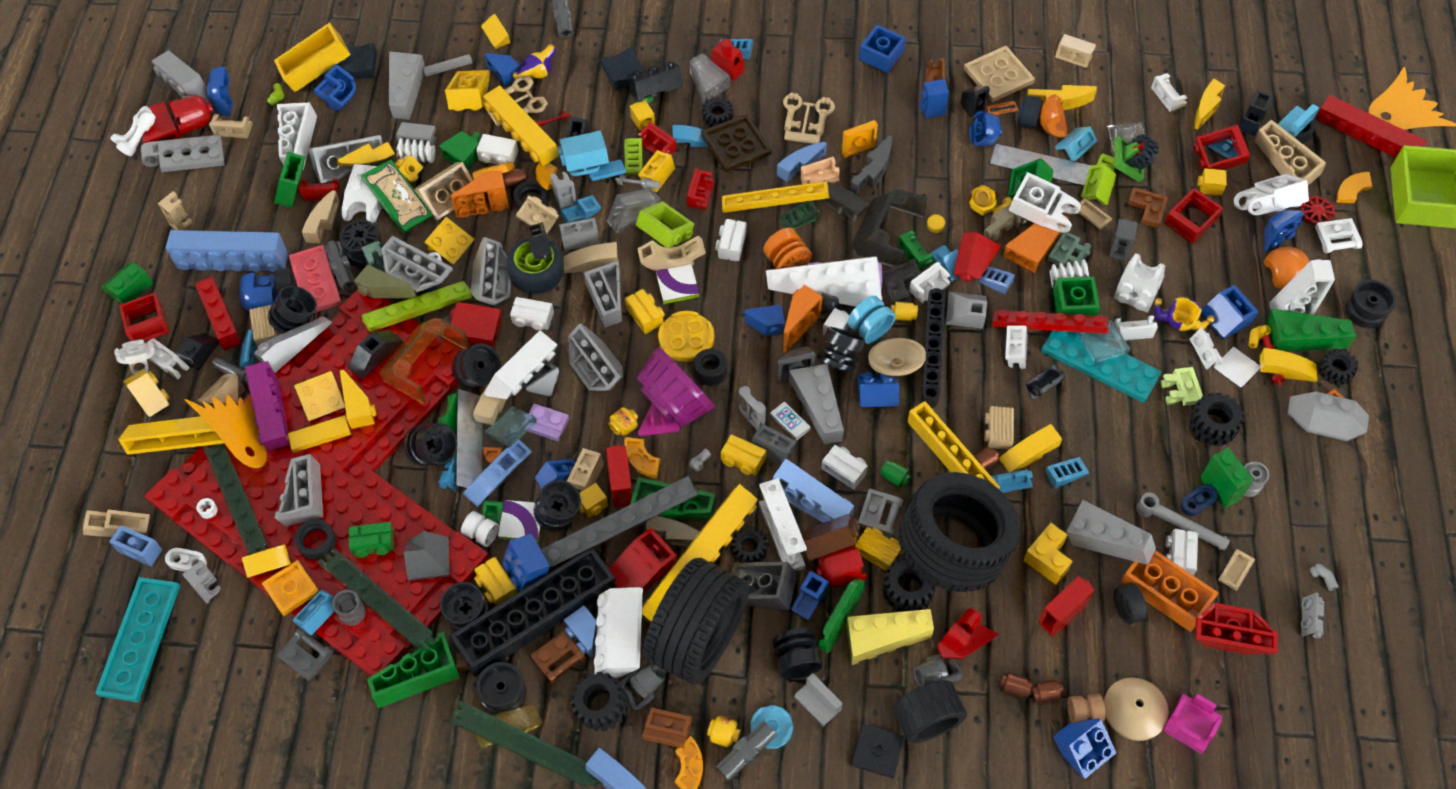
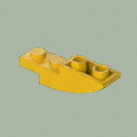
M1062 85L1061 90L1028 89L1027 95L1040 97L1042 104L1051 95H1059V98H1062L1063 110H1069L1094 101L1097 86Z

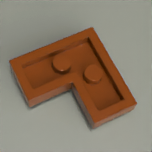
M1133 187L1128 205L1145 210L1141 224L1159 228L1168 197Z

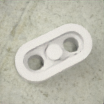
M173 548L165 556V562L174 570L186 572L200 560L207 565L206 558L197 551Z

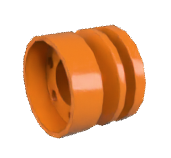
M784 228L777 231L766 241L763 247V252L776 269L807 265L812 258L811 251L802 242V239L793 228Z

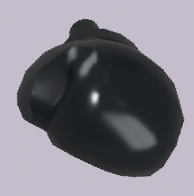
M822 292L821 311L832 313L834 308L837 309L839 299L836 296Z

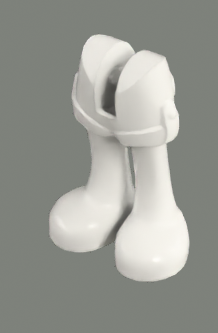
M143 106L134 115L130 130L125 135L113 134L110 139L117 144L118 150L128 156H132L144 132L148 131L154 124L155 115L149 107Z

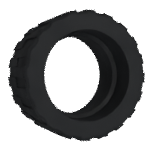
M940 680L923 685L904 695L893 707L904 735L910 743L925 742L943 735L960 725L967 717V712L956 689L949 680Z

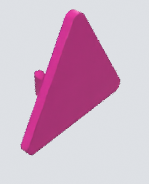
M652 403L638 431V435L648 436L679 432L680 427L675 421L671 423Z

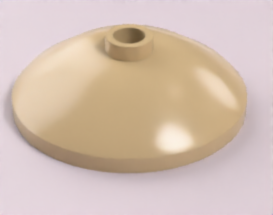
M893 338L876 344L870 350L868 359L870 366L883 375L904 376L915 372L924 364L926 352L924 347L914 340Z
M1124 678L1115 682L1105 694L1103 701L1105 718L1110 727L1122 737L1134 741H1145L1154 738L1164 729L1169 715L1168 704L1162 692L1152 683L1140 678ZM1136 702H1141L1142 707L1137 706Z

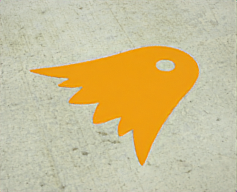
M1403 67L1389 88L1371 103L1368 110L1370 114L1404 130L1431 126L1456 127V123L1439 118V116L1444 115L1443 113L1431 111L1438 103L1423 100L1426 93L1425 89L1412 91L1414 82L1407 83L1405 67ZM1381 113H1389L1391 115V119H1383L1381 117Z
M249 394L246 403L240 397L238 406L229 395L226 396V406L217 398L212 397L214 408L204 401L205 408L184 399L212 427L239 461L252 468H260L265 464L267 453L265 446L260 445L257 434L260 431L255 423L256 414L252 407L251 394ZM247 446L253 449L255 453L253 457L246 453L245 448Z

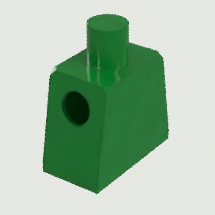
M464 132L457 133L439 145L442 157L452 164L463 162L469 171L478 159L476 149L482 138L481 134L475 132L469 136Z

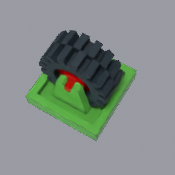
M1144 134L1136 136V139L1133 138L1132 143L1121 136L1114 139L1115 168L1137 182L1144 180V168L1149 167V163L1152 164L1154 162L1152 161L1153 158H1157L1155 154L1159 152L1157 150L1159 148L1158 143Z

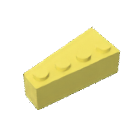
M931 609L847 617L846 629L851 665L865 659L875 658L877 655L885 652L895 651L903 646H909L930 639L934 630Z

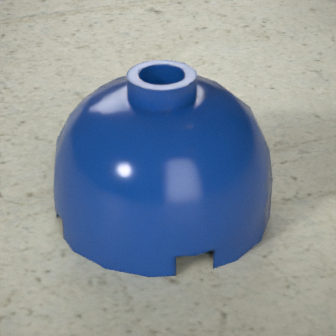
M979 111L973 117L976 119L974 124L971 123L970 140L975 142L974 146H991L1002 134L1000 121L992 113Z

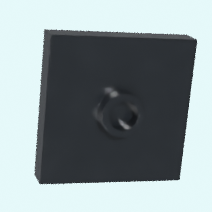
M863 724L852 767L894 779L905 736Z

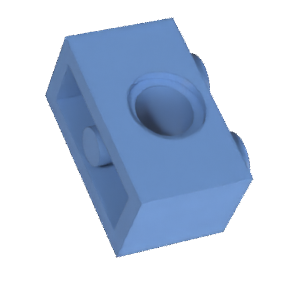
M122 525L109 541L117 552L148 566L154 564L163 550L154 539Z

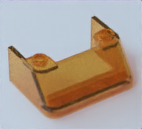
M440 318L420 323L380 371L384 382L422 404L426 400L421 386L407 379V377L411 373V365L435 336H442L464 349L470 347L466 333L463 330Z

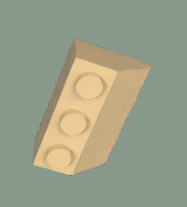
M456 162L414 190L431 211L435 220H439L454 210L451 194L473 181L463 162Z

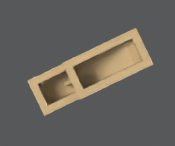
M332 190L310 213L302 230L306 243L320 244L324 229L332 230L340 202L336 191Z
M617 243L593 245L565 255L564 273L587 272L618 261Z
M483 392L473 412L475 421L494 425L498 413L502 412L506 399L488 397Z
M87 510L83 525V535L113 537L121 525L144 535L147 534L150 514L108 510L107 513Z

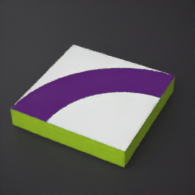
M691 264L656 271L663 304L699 297Z
M504 500L498 538L513 540L532 534L535 541L539 542L541 526L534 518L533 509L535 503Z

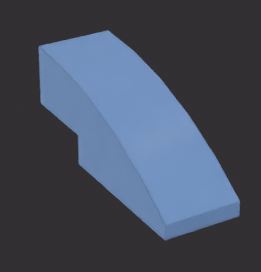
M827 143L812 144L787 156L777 164V176L788 183L798 172L801 173L802 166L818 162L826 155Z
M598 748L585 764L586 771L601 781L606 789H646L629 771L601 748Z

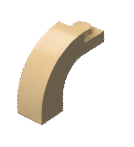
M699 236L677 247H662L652 240L637 248L641 264L655 271L689 264L694 265V259L706 254L702 238Z

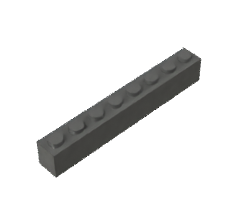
M687 476L541 550L550 568H554L584 553L588 549L594 548L698 496V493L690 477Z

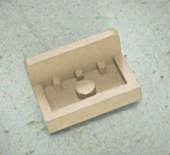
M528 195L515 217L529 226L543 222L546 234H548L559 215L554 208L543 205L539 198Z

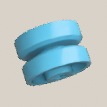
M870 296L852 311L847 324L855 333H859L858 335L866 340V344H871L880 339L891 328L896 315L889 307H884V303L877 296Z

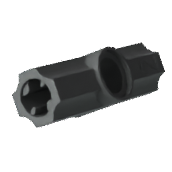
M552 0L555 24H557L559 37L568 39L573 35L567 0Z
M334 240L328 242L325 249L330 260L331 269L334 276L337 277L341 290L347 292L354 290V287L357 285L354 282L355 279L351 272L352 268L347 256L344 255L340 242Z
M763 721L748 736L742 737L733 746L732 751L717 765V768L730 781L746 765L753 763L761 754V750L777 734Z

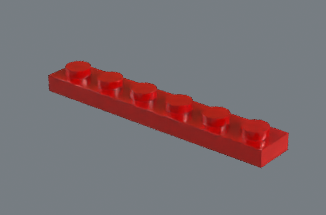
M994 310L993 327L1026 326L1027 329L1108 334L1109 317L1101 315L1086 316L1082 314L1068 315L1063 313L1051 314L1044 312Z

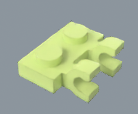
M1193 367L1175 369L1173 374H1164V380L1160 381L1162 389L1176 384L1179 390L1169 392L1170 396L1165 398L1167 405L1176 404L1179 401H1182L1184 406L1195 405L1203 396Z

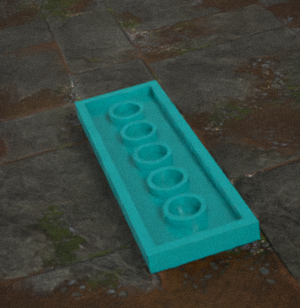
M1052 331L1041 349L1042 353L1143 403L1146 402L1162 371L1082 332Z
M138 578L95 694L97 696L139 702L180 589L178 583Z

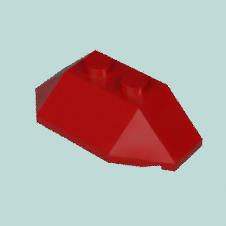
M1213 603L1196 618L1195 640L1205 647L1245 655L1278 653V632L1271 628L1254 610Z

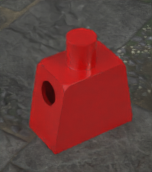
M729 39L722 40L713 48L710 66L735 81L745 71L742 52L733 46Z

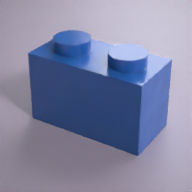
M945 79L924 83V88L921 90L922 101L919 103L920 111L924 113L925 118L946 114L949 90Z

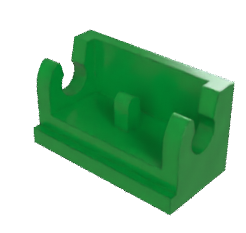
M909 231L899 235L897 246L918 272L934 264V256L924 250L915 237L916 233Z

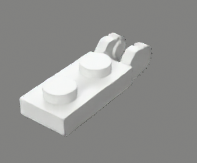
M156 339L149 340L152 341L155 347V354L149 360L166 373L169 372L173 377L179 379L181 377L180 373L173 369L176 364L185 371L190 369L178 355Z

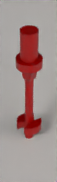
M562 111L561 116L545 121H533L539 127L560 119H564L565 122L568 121L567 117L571 116V113L566 114L565 111Z
M1269 335L1262 337L1265 348L1276 349L1272 345ZM1275 374L1272 380L1273 383H1278V386L1281 387L1285 378L1284 375L1279 376V374Z

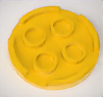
M676 312L661 324L658 332L659 344L661 349L674 360L682 362L694 361L699 352L712 348L714 329L711 322L697 312Z

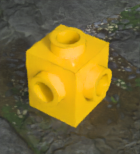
M412 155L406 156L403 159L400 158L395 163L409 183H413L418 179L419 176L417 174L423 168Z

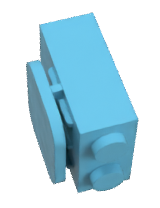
M601 131L559 139L561 146L558 147L562 166L566 165L567 171L572 176L597 172L600 169V165L609 163Z

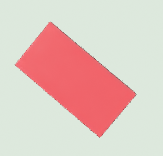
M324 245L288 255L297 286L310 292L316 300L317 309L315 313L342 304Z

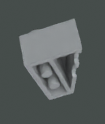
M619 261L584 272L586 286L604 327L622 322Z
M311 454L291 459L285 479L286 487L284 494L280 496V508L275 514V518L284 527L323 517L320 464Z

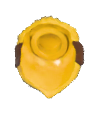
M981 185L970 191L968 203L974 211L984 216L995 209L998 204V194L991 188Z

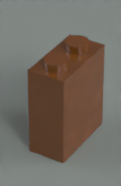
M851 513L806 529L803 540L807 548L805 552L809 561L854 545L858 536V530H860L857 519H853Z

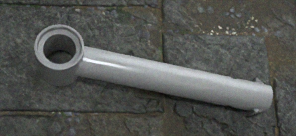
M1145 493L1136 505V511L1140 516L1150 517L1153 514L1185 531L1197 532L1198 538L1218 547V550L1225 551L1230 542L1226 536L1223 537L1160 505L1159 498L1153 493Z

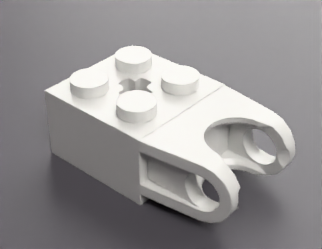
M354 164L344 194L342 205L343 220L350 221L356 213L366 212V219L375 223L381 209H384L361 179L362 174L377 166Z
M1027 172L1008 211L1040 226L1066 233L1070 231L1072 224L1062 213L1077 214L1081 209V205L1076 199L1061 191V187Z
M1284 174L1257 182L1255 187L1239 192L1235 196L1234 206L1240 210L1248 209V212L1253 215H1261L1273 211L1280 212L1288 207L1301 206L1302 203L1309 201L1307 180L1290 174ZM1245 196L1246 202L1244 205L1240 206L1239 200L1241 197Z
M1135 253L1120 279L1114 299L1148 313L1163 281L1165 265L1160 263L1156 267L1146 266L1142 263L1140 254Z

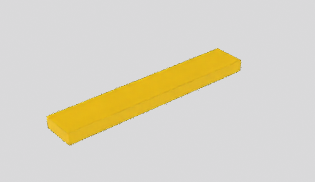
M824 181L722 196L723 213L827 199L829 198L828 183Z

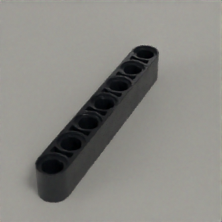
M939 288L929 291L926 304L924 338L926 360L923 364L921 403L925 401L931 408L936 407L938 404L941 387L945 293Z

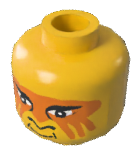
M623 407L610 416L609 426L616 435L626 436L637 428L638 416L633 409L629 410Z
M718 716L716 719L711 720L707 735L710 736L712 743L730 747L733 741H738L741 730L737 729L736 720Z

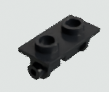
M1053 364L1025 383L1031 400L1041 396L1057 383L1063 381L1065 373L1062 370L1057 371L1055 364Z

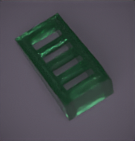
M805 201L779 216V220L784 228L795 229L818 220L819 211L813 201Z

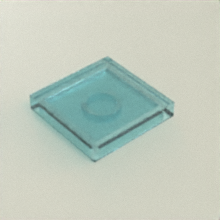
M1113 320L1109 321L1108 334L1077 333L1095 363L1129 353L1130 351L1128 344Z
M512 406L485 432L489 437L511 447L537 420L534 416Z

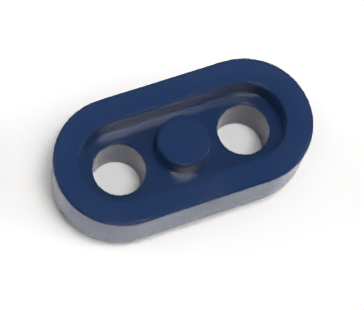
M1209 484L1201 485L1184 497L1181 503L1182 511L1189 516L1198 515L1215 502L1218 496L1217 490Z

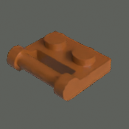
M565 631L559 633L530 655L531 659L551 684L555 683L559 676L575 664L586 660L585 655ZM570 653L574 654L552 672L549 670Z

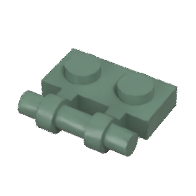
M1068 232L1063 233L1048 256V261L1058 266L1062 263L1064 267L1067 262H1070L1073 266L1074 261H1078L1079 265H1081L1082 260L1090 254L1092 246L1089 243H1085L1082 246L1079 244L1081 238ZM1074 252L1078 253L1077 258L1072 256Z

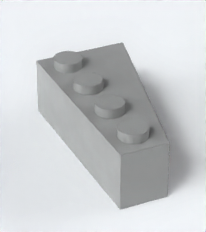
M168 50L152 60L155 66L153 67L155 73L161 76L166 83L168 82L182 98L198 95L203 97L206 103H210L207 88L200 75Z
M1082 500L1067 530L1072 546L1147 565L1156 549L1150 533Z

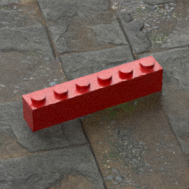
M1331 95L1328 96L1316 117V120L1393 157L1398 156L1404 145L1425 147L1428 142Z

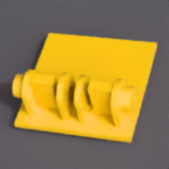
M445 217L424 243L428 245L427 250L430 253L437 252L454 265L475 239L449 218Z
M332 371L294 385L308 421L345 408V403Z

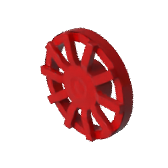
M1309 197L1308 202L1311 206L1307 205V202L1302 203L1300 206V211L1304 213L1302 218L1312 225L1332 221L1335 216L1334 205L1327 198Z

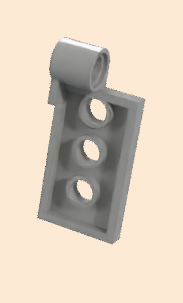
M221 135L155 141L141 145L142 163L148 167H154L160 163L161 172L225 165ZM203 150H208V151H209L208 153H205V154L200 153V152L203 151ZM185 152H190V155L187 156L182 154ZM167 154H172L171 157H164Z

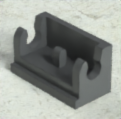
M764 424L761 425L752 439V444L766 450L767 459L779 465H782L785 459L788 460L789 456L792 457L797 442Z

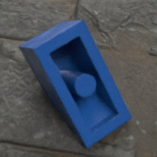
M485 54L487 67L504 87L514 82L513 73L521 69L518 61H514L508 55Z
M781 305L744 310L745 323L764 335L777 336L784 333L785 320Z
M573 459L546 461L535 476L540 488L543 489L551 481L562 480L567 482L575 461Z

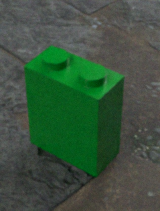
M287 152L274 203L292 208L305 156Z
M1230 448L1213 455L1200 477L1204 484H1209L1217 490V500L1224 509L1240 501L1254 480Z

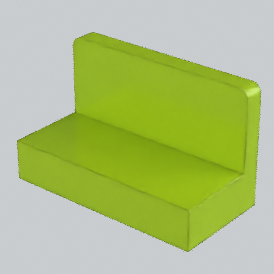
M1105 164L1090 166L1081 198H1086L1087 200L1097 199L1101 204L1108 205L1116 174Z

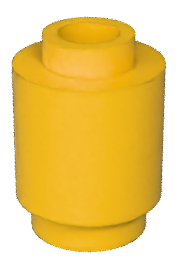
M895 301V305H891V310L896 315L895 320L912 321L917 319L918 305Z

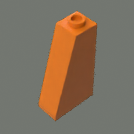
M1034 223L1006 245L1003 257L1036 273L1062 232Z

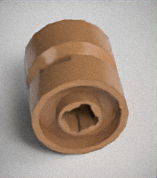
M1099 693L1086 695L1085 699L1082 696L1068 698V713L1071 723L1097 718L1101 719L1102 722L1105 720V706Z

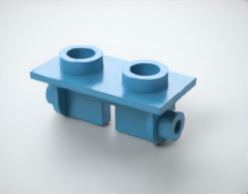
M457 451L453 459L445 463L444 468L448 469V471H442L438 481L440 488L447 489L449 487L454 492L458 488V485H456Z
M1025 469L991 476L1000 486L1002 493L1033 487L1031 470Z

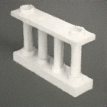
M779 478L759 484L765 499L759 502V506L781 562H788L795 571L805 569V563L800 552L806 551L807 548Z

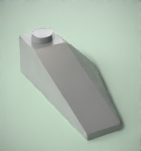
M381 135L308 148L312 167L319 182L333 181V178L339 180L351 172L353 167L337 166V160L367 144L371 146L372 150L383 145Z
M322 316L274 337L267 342L261 343L257 348L258 350L254 353L260 363L268 361L274 373H276L332 322Z

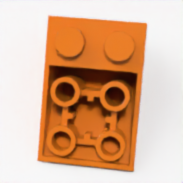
M502 170L484 173L451 194L457 218H466L468 216L510 209Z

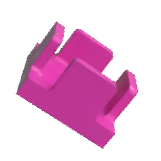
M1183 694L1163 732L1203 754L1209 742L1215 736L1223 716L1214 712L1216 704L1197 694L1192 699Z

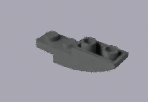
M889 135L885 140H881L878 147L874 151L871 150L867 155V165L864 166L858 176L855 175L851 180V193L857 196L867 185L873 189L880 181L890 160L892 136Z

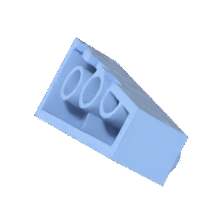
M787 459L784 460L773 476V480L779 478L789 504L823 523L849 513L853 515L854 505L849 500L842 498Z

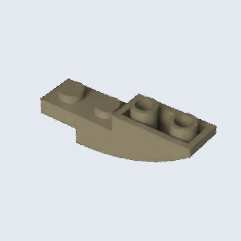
M1009 205L992 215L990 226L984 230L983 236L996 241L1005 230L1009 231L1013 226L1019 229L1023 225L1026 226L1030 221L1008 211Z

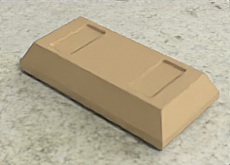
M1086 198L1079 202L1081 209L1078 214L1099 230L1112 220L1110 216Z
M1236 549L1218 581L1237 591L1255 559Z

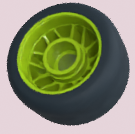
M528 237L520 240L511 248L507 258V266L510 278L516 287L527 293L538 294L551 290L560 282L564 273L563 258L559 247L553 241L549 240L552 254L544 259H534Z

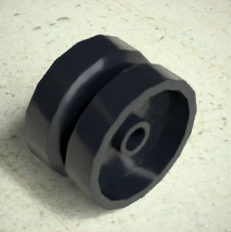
M1377 280L1362 281L1356 286L1345 305L1346 314L1353 323L1363 328L1379 327L1386 321L1388 315L1394 309L1396 295L1383 282Z
M476 344L460 350L452 361V373L455 380L467 389H476L488 385L494 374L501 369L499 354L487 344Z
M496 662L487 666L477 679L476 690L484 708L489 713L496 716H509L523 707L527 698V688L521 672L514 665L507 662Z

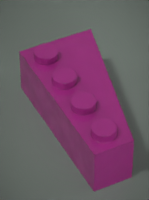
M266 361L246 366L245 370L252 396V407L256 414L255 423L260 431L257 434L260 445H264L267 451L289 446L290 441L279 381L270 363Z

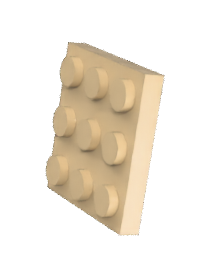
M1007 46L964 64L963 68L977 86H989L988 99L992 103L1035 82L1032 74Z

